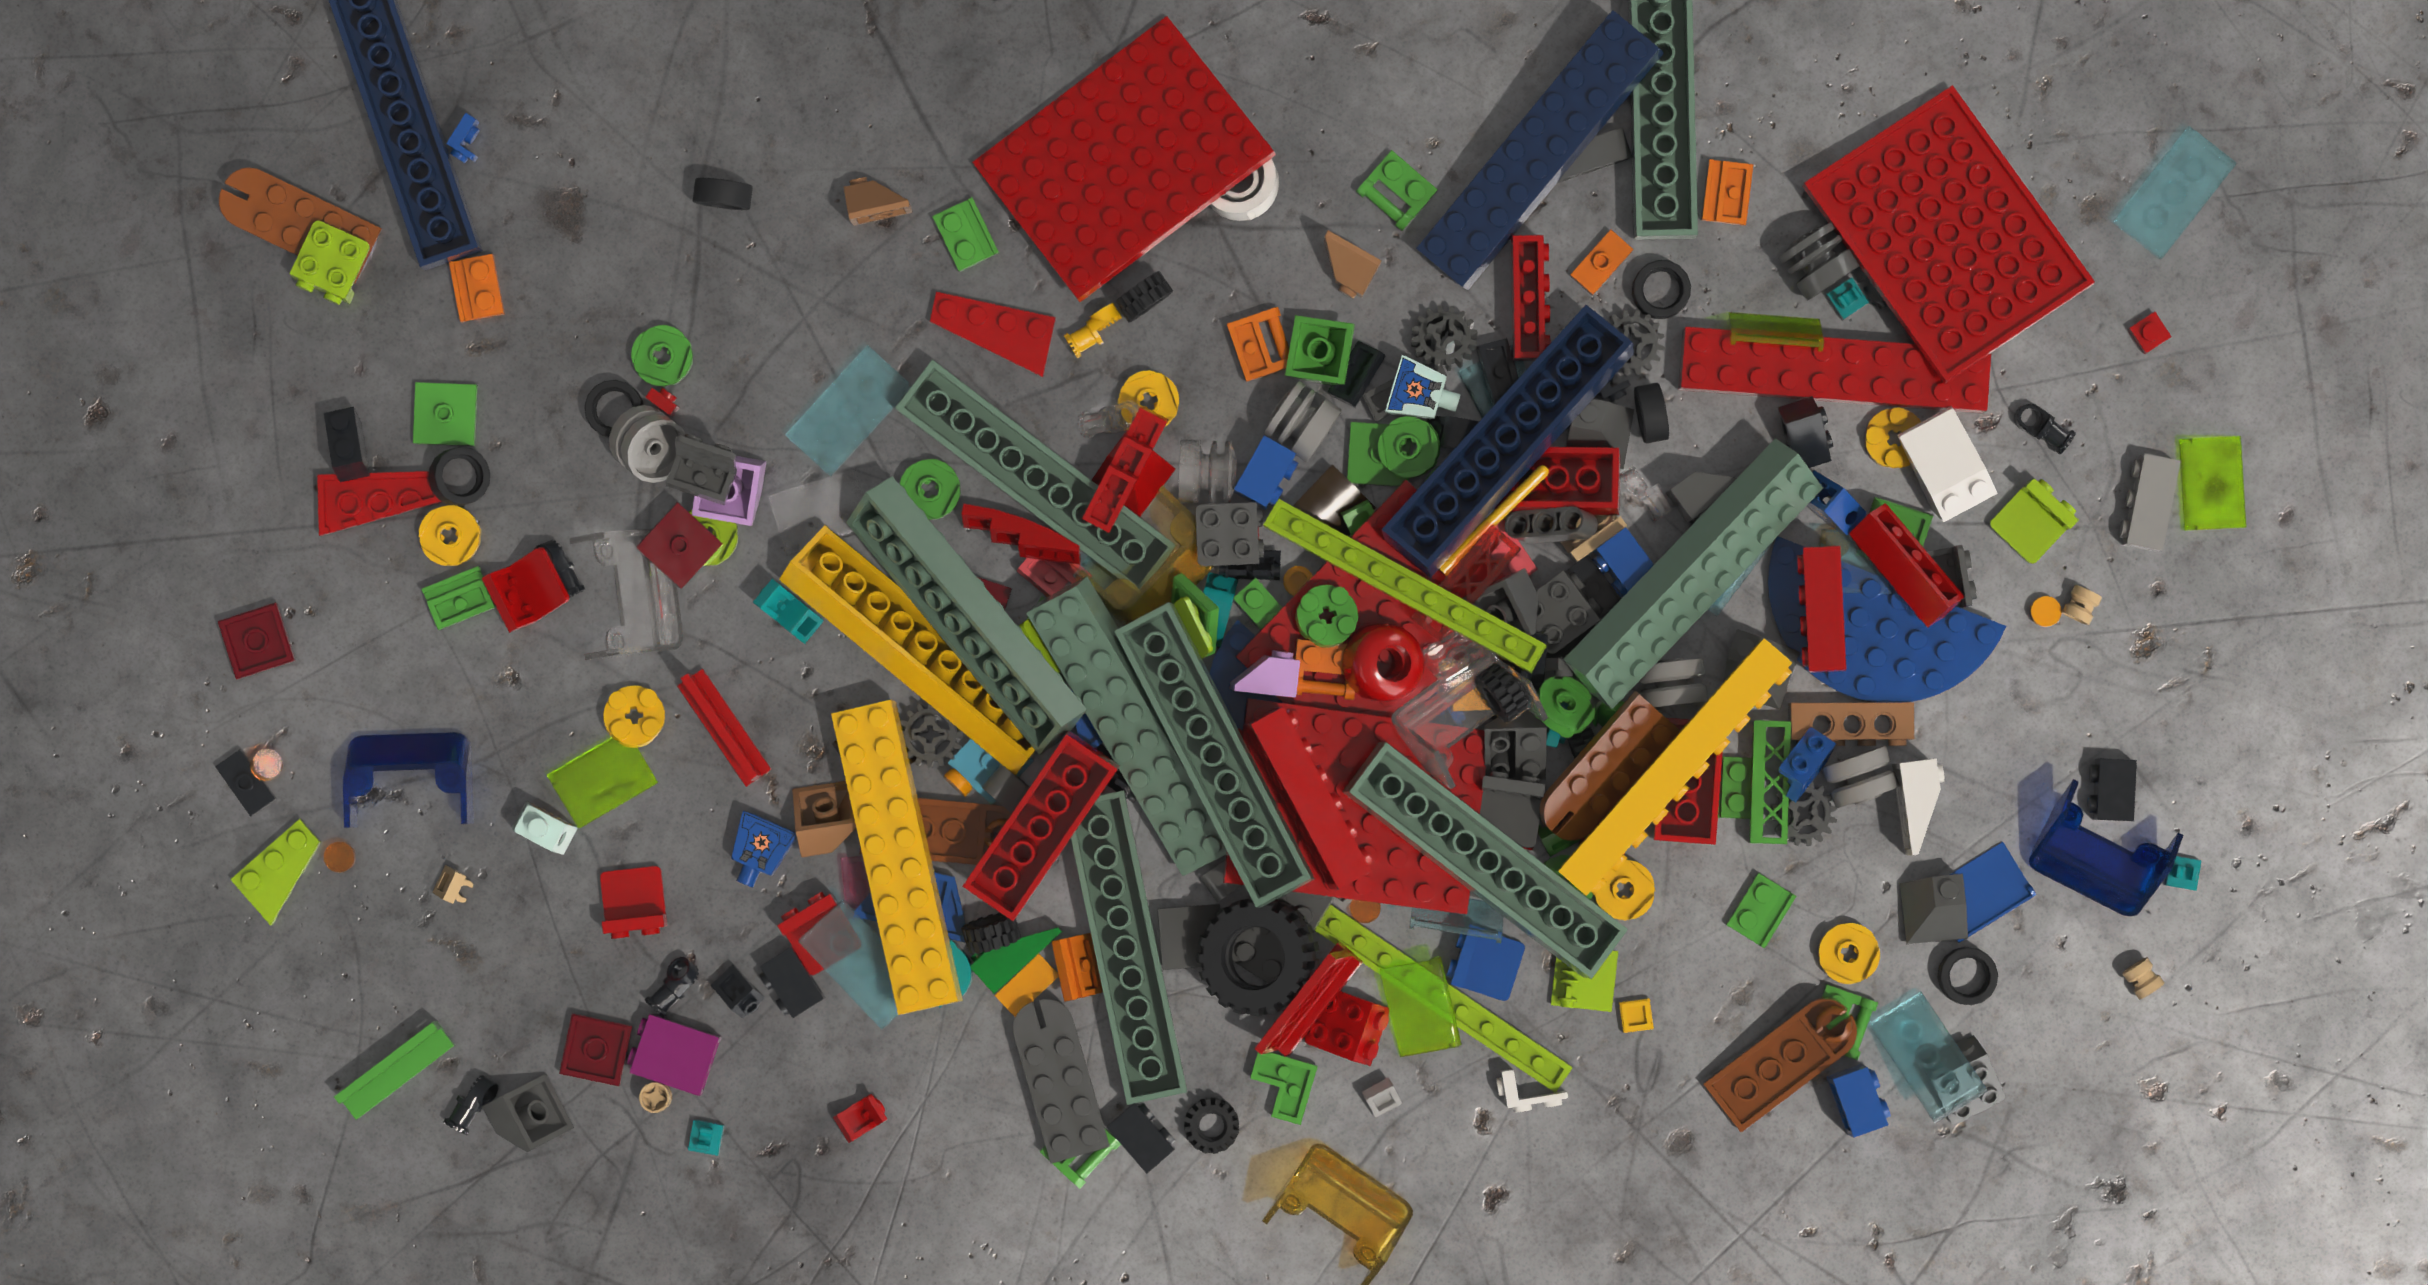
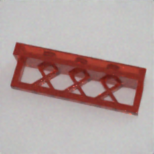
M1492 524L1439 586L1455 595L1461 588H1466V601L1474 604L1521 548ZM1501 542H1504L1511 548L1503 558L1491 559V553ZM1491 564H1497L1491 571ZM1481 565H1487V577L1482 582L1470 583L1471 576ZM1471 587H1477L1471 594ZM1418 611L1411 617L1421 628L1439 642L1451 630L1443 626L1437 632L1429 625L1433 619Z

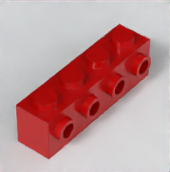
M1515 235L1511 238L1514 361H1535L1551 343L1550 335H1545V323H1550V304H1545L1544 292L1550 291L1549 274H1544V262H1549V243H1544V235Z
M1886 503L1870 512L1849 533L1857 546L1864 551L1877 570L1885 576L1895 588L1897 594L1906 601L1916 616L1927 627L1944 618L1965 597Z

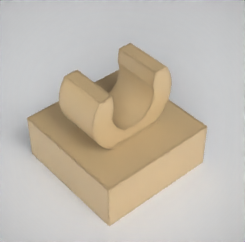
M445 865L432 893L452 904L455 900L464 903L467 899L459 894L461 886L466 885L472 888L473 883L466 879V876L458 870Z

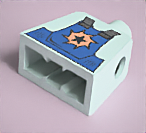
M1402 355L1385 413L1435 419L1438 407L1456 412L1461 394L1444 389L1447 376Z

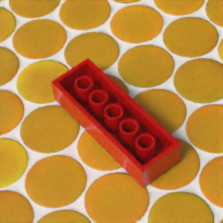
M1284 706L1274 708L1244 724L1243 727L1330 889L1339 890L1372 872L1368 866L1372 863L1371 858L1364 847H1358L1354 839L1357 836V832L1351 821L1343 819L1339 811L1343 807L1335 792L1330 793L1325 785L1328 778L1323 768L1313 763L1310 757L1313 754V750L1305 737L1300 738L1295 728L1299 724L1291 710L1286 711Z
M1069 731L962 887L1014 921L1120 765Z

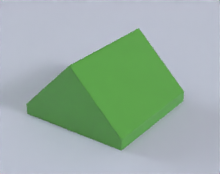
M1295 315L1285 376L1320 384L1345 385L1355 324Z

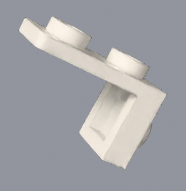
M1512 1068L1500 1070L1501 1077L1496 1078L1498 1095L1505 1097L1506 1107L1513 1108L1514 1113L1532 1110L1531 1104L1542 1102L1544 1103V1108L1562 1105V1099L1568 1098L1567 1091L1518 1098L1515 1074Z

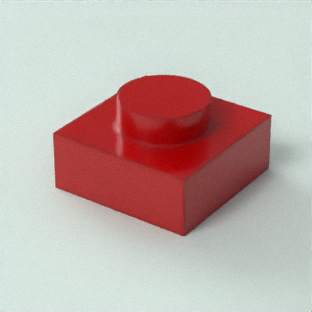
M2156 312L2151 313L2128 328L2144 354L2172 337Z
M663 387L659 392L651 388L645 398L672 418L679 409L674 404L677 398Z

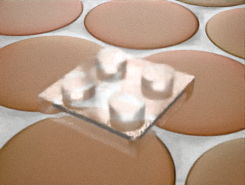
M1455 631L1430 644L1423 650L1425 666L1446 693L1499 661L1495 653Z

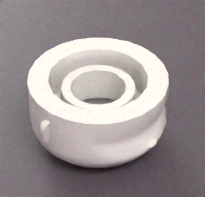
M1272 158L1252 173L1254 181L1248 190L1242 193H1235L1229 190L1210 204L1211 208L1220 216L1236 221L1252 220L1266 212L1273 204L1279 188V177Z

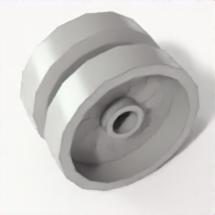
M641 405L632 407L620 415L613 424L609 436V446L614 459L641 481L656 483L667 480L676 457L677 435L685 437L686 434L682 427L656 407Z
M1703 658L1659 660L1639 681L1642 684L1657 683L1658 688L1643 690L1640 695L1655 708L1706 702L1708 700L1707 686L1702 683L1687 685L1686 679L1700 678L1705 674Z
M1881 746L1822 767L1827 782L1836 783L1847 780L1848 784L1834 789L1831 793L1836 808L1853 803L1857 805L1882 796V793L1900 786L1894 771L1888 770L1878 774L1874 772L1875 769L1887 765L1891 760L1886 746Z

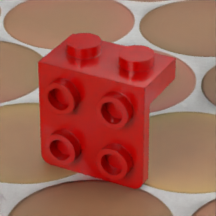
M543 547L536 548L512 565L489 573L481 578L509 633L534 624L569 601V594Z
M650 866L606 871L600 875L605 921H602L603 934L611 933V939L630 937L629 931L641 930L642 935L659 934L660 927L668 926L662 870L660 867Z
M823 891L807 900L810 906L799 912L797 908H794L782 915L781 919L783 922L777 925L782 935H786L810 975L818 974L856 951L862 945L860 938L833 893L825 896Z
M1340 991L1306 1034L1305 1042L1308 1045L1353 1062L1371 1066L1373 1059L1378 1053V1044L1382 1032L1388 1025V1015L1391 1008Z

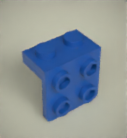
M1468 925L1466 931H1460L1456 947L1460 948L1457 960L1451 959L1446 974L1447 977L1451 978L1449 984L1501 1001L1508 1000L1525 951L1524 944Z

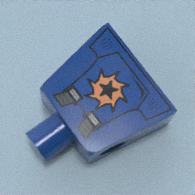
M1813 470V475L1823 489L1807 506L1828 525L1846 536L1849 535L1865 518L1866 511L1845 488ZM1827 496L1832 497L1827 504L1823 501Z
M743 811L731 857L732 860L743 864L736 881L753 888L760 872L773 876L796 841V832L748 811Z

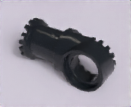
M2036 404L2020 406L2014 415V421L2019 429L2029 432L2039 440L2044 439L2054 446L2056 452L2060 455L2069 446L2067 442L2071 443L2076 435V432L2073 430L2068 431L2055 422V417ZM2025 409H2032L2037 414V421L2033 426H2026L2021 420L2022 412Z
M550 540L537 545L534 550L543 547L550 552L552 563L569 594V598L571 595L573 597L574 594L577 595L585 590L584 585L580 584L573 570V562L568 563L562 546H558L560 545L559 543Z
M685 957L674 959L667 968V977L663 980L664 984L651 997L648 996L645 999L646 1003L651 1008L654 1007L653 1010L664 1018L667 1015L666 1011L678 999L682 1000L685 997L683 993L695 983L694 979L697 980L698 977L696 975H699L697 966ZM687 966L685 975L677 979L678 972H681V969Z
M484 1075L476 1079L477 1083L473 1082L475 1086L470 1087L471 1090H469L466 1098L461 1095L457 1096L456 1100L458 1102L449 1118H445L443 1121L447 1126H450V1128L456 1127V1131L458 1130V1132L468 1135L470 1132L468 1127L475 1114L481 1112L482 1106L494 1100L498 1092V1084Z

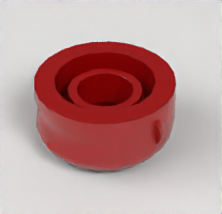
M1385 623L1383 625L1367 626L1350 639L1343 655V670L1349 686L1361 697L1371 701L1392 702L1409 695L1418 686L1424 672L1425 660L1419 642L1410 632L1402 627ZM1386 648L1394 656L1395 668L1388 677L1383 678L1378 671L1377 660L1380 652Z

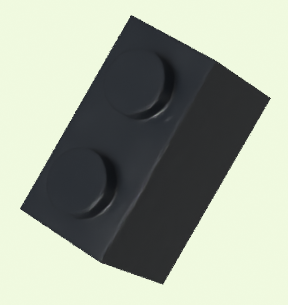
M1813 396L1777 407L1786 446L1797 452L1808 468L1832 461L1829 449L1834 447L1829 431L1824 429V425L1828 424V418L1824 407H1818Z
M354 406L324 413L331 464L338 480L345 482L370 476L362 422Z
M2095 759V764L2090 765L2089 780L2090 783H2094V795H2089L2088 813H2093L2092 820L2134 822L2137 760Z
M793 946L760 966L763 972L759 976L768 990L774 988L779 996V999L775 1001L784 1016L790 1014L793 1019L826 998L812 975L804 967Z
M1134 1103L1109 1123L1107 1128L1147 1174L1175 1150L1172 1145L1175 1139L1164 1126L1160 1130L1151 1121L1155 1118V1115L1144 1103L1141 1106Z

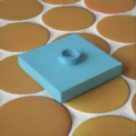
M970 739L957 752L955 759H951L948 764L957 770L979 794L993 805L996 800L982 788V785L1001 763ZM1030 758L1016 775L1020 777L1034 760Z

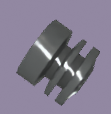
M1831 222L1827 225L1813 228L1799 237L1779 257L1782 264L1793 257L1797 260L1798 263L1787 270L1789 274L1802 269L1806 275L1796 285L1807 301L1860 266L1849 249L1839 253L1834 251L1833 248L1842 240L1840 235L1829 242L1825 236L1835 229Z

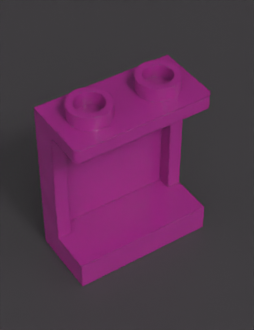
M653 1013L649 1014L648 1019L642 1018L637 1031V1035L641 1036L638 1048L632 1047L627 1064L631 1065L629 1073L701 1096L722 1036L706 1033L658 1017V1015Z

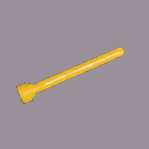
M1544 465L1539 466L1468 536L1440 567L1441 572L1447 578L1451 579L1458 572L1457 568L1461 565L1459 561L1548 475V468Z

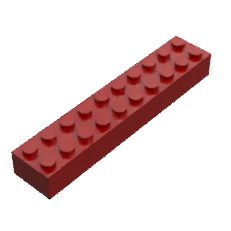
M1685 327L1682 330L1678 390L1798 400L1813 396L1815 401L1945 410L1952 406L1956 412L1984 413L1988 409L1991 353L1944 384L1916 344Z

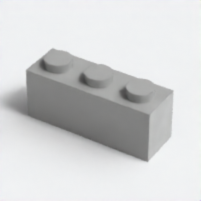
M2146 453L2140 455L2139 460H2134L2131 477L2135 478L2133 490H2128L2125 507L2129 508L2127 520H2122L2119 537L2123 538L2122 545L2154 552L2163 551L2181 463L2180 460Z

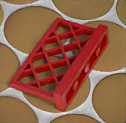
M701 669L694 675L687 673L681 677L682 683L677 687L744 785L748 787L772 770L705 670Z
M1338 942L1254 1049L1261 1055L1279 1050L1284 1056H1290L1363 961L1341 942Z

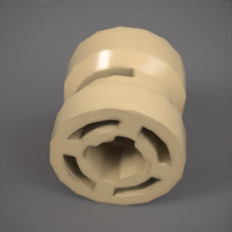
M2074 585L2071 591L2072 598L2069 603L2065 604L2062 614L2082 624L2090 625L2093 619L2092 611L2094 607L2099 606L2102 597L2084 587Z
M2148 957L2136 962L2122 973L2127 982L2133 983L2135 987L2134 993L2139 1000L2155 992L2165 983L2160 975L2152 972L2153 964Z
M656 1081L645 1085L639 1094L641 1106L651 1113L665 1110L672 1101L671 1088Z

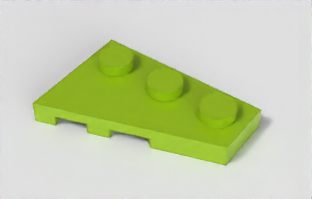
M299 819L230 879L270 926L274 924L278 913L291 895L295 884L305 871L321 841L306 823Z

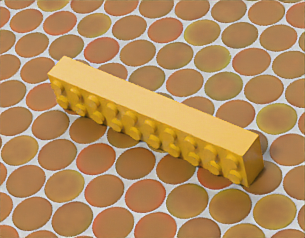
M824 525L790 561L779 578L783 584L1010 772L1016 775L1034 755L1036 750L903 590L827 526Z
M1765 638L1761 639L1557 871L1584 895L1587 896L1589 892L1596 895L1607 882L1603 878L1610 869L1616 872L1627 860V857L1624 855L1631 845L1637 848L1648 836L1644 830L1650 823L1653 822L1657 825L1669 812L1665 809V806L1672 799L1678 802L1688 791L1689 787L1685 785L1692 776L1698 779L1710 766L1706 762L1712 753L1719 755L1730 743L1726 737L1733 729L1736 732H1740L1751 718L1747 715L1754 706L1760 709L1771 697V694L1768 692L1774 683L1779 686L1792 673L1788 668L1792 662Z
M887 700L831 713L898 1015L963 1001L897 703L894 700Z

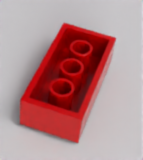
M1549 447L1495 507L1496 509L1539 466L1544 465L1549 470L1548 475L1508 514L1515 511L1572 506L1590 512L1593 515H1619L1620 449L1606 447Z
M1840 546L1803 548V555H1797L1798 575L1804 574L1805 585L1799 586L1800 605H1806V616H1800L1801 636H1807L1808 647H1802L1803 667L1809 666V673L1846 671Z
M1667 718L1680 731L1690 721V719ZM1723 751L1719 755L1712 753L1706 760L1710 766L1698 779L1692 776L1685 785L1689 789L1678 802L1672 799L1665 806V809L1669 812L1655 825L1654 840L1716 845Z

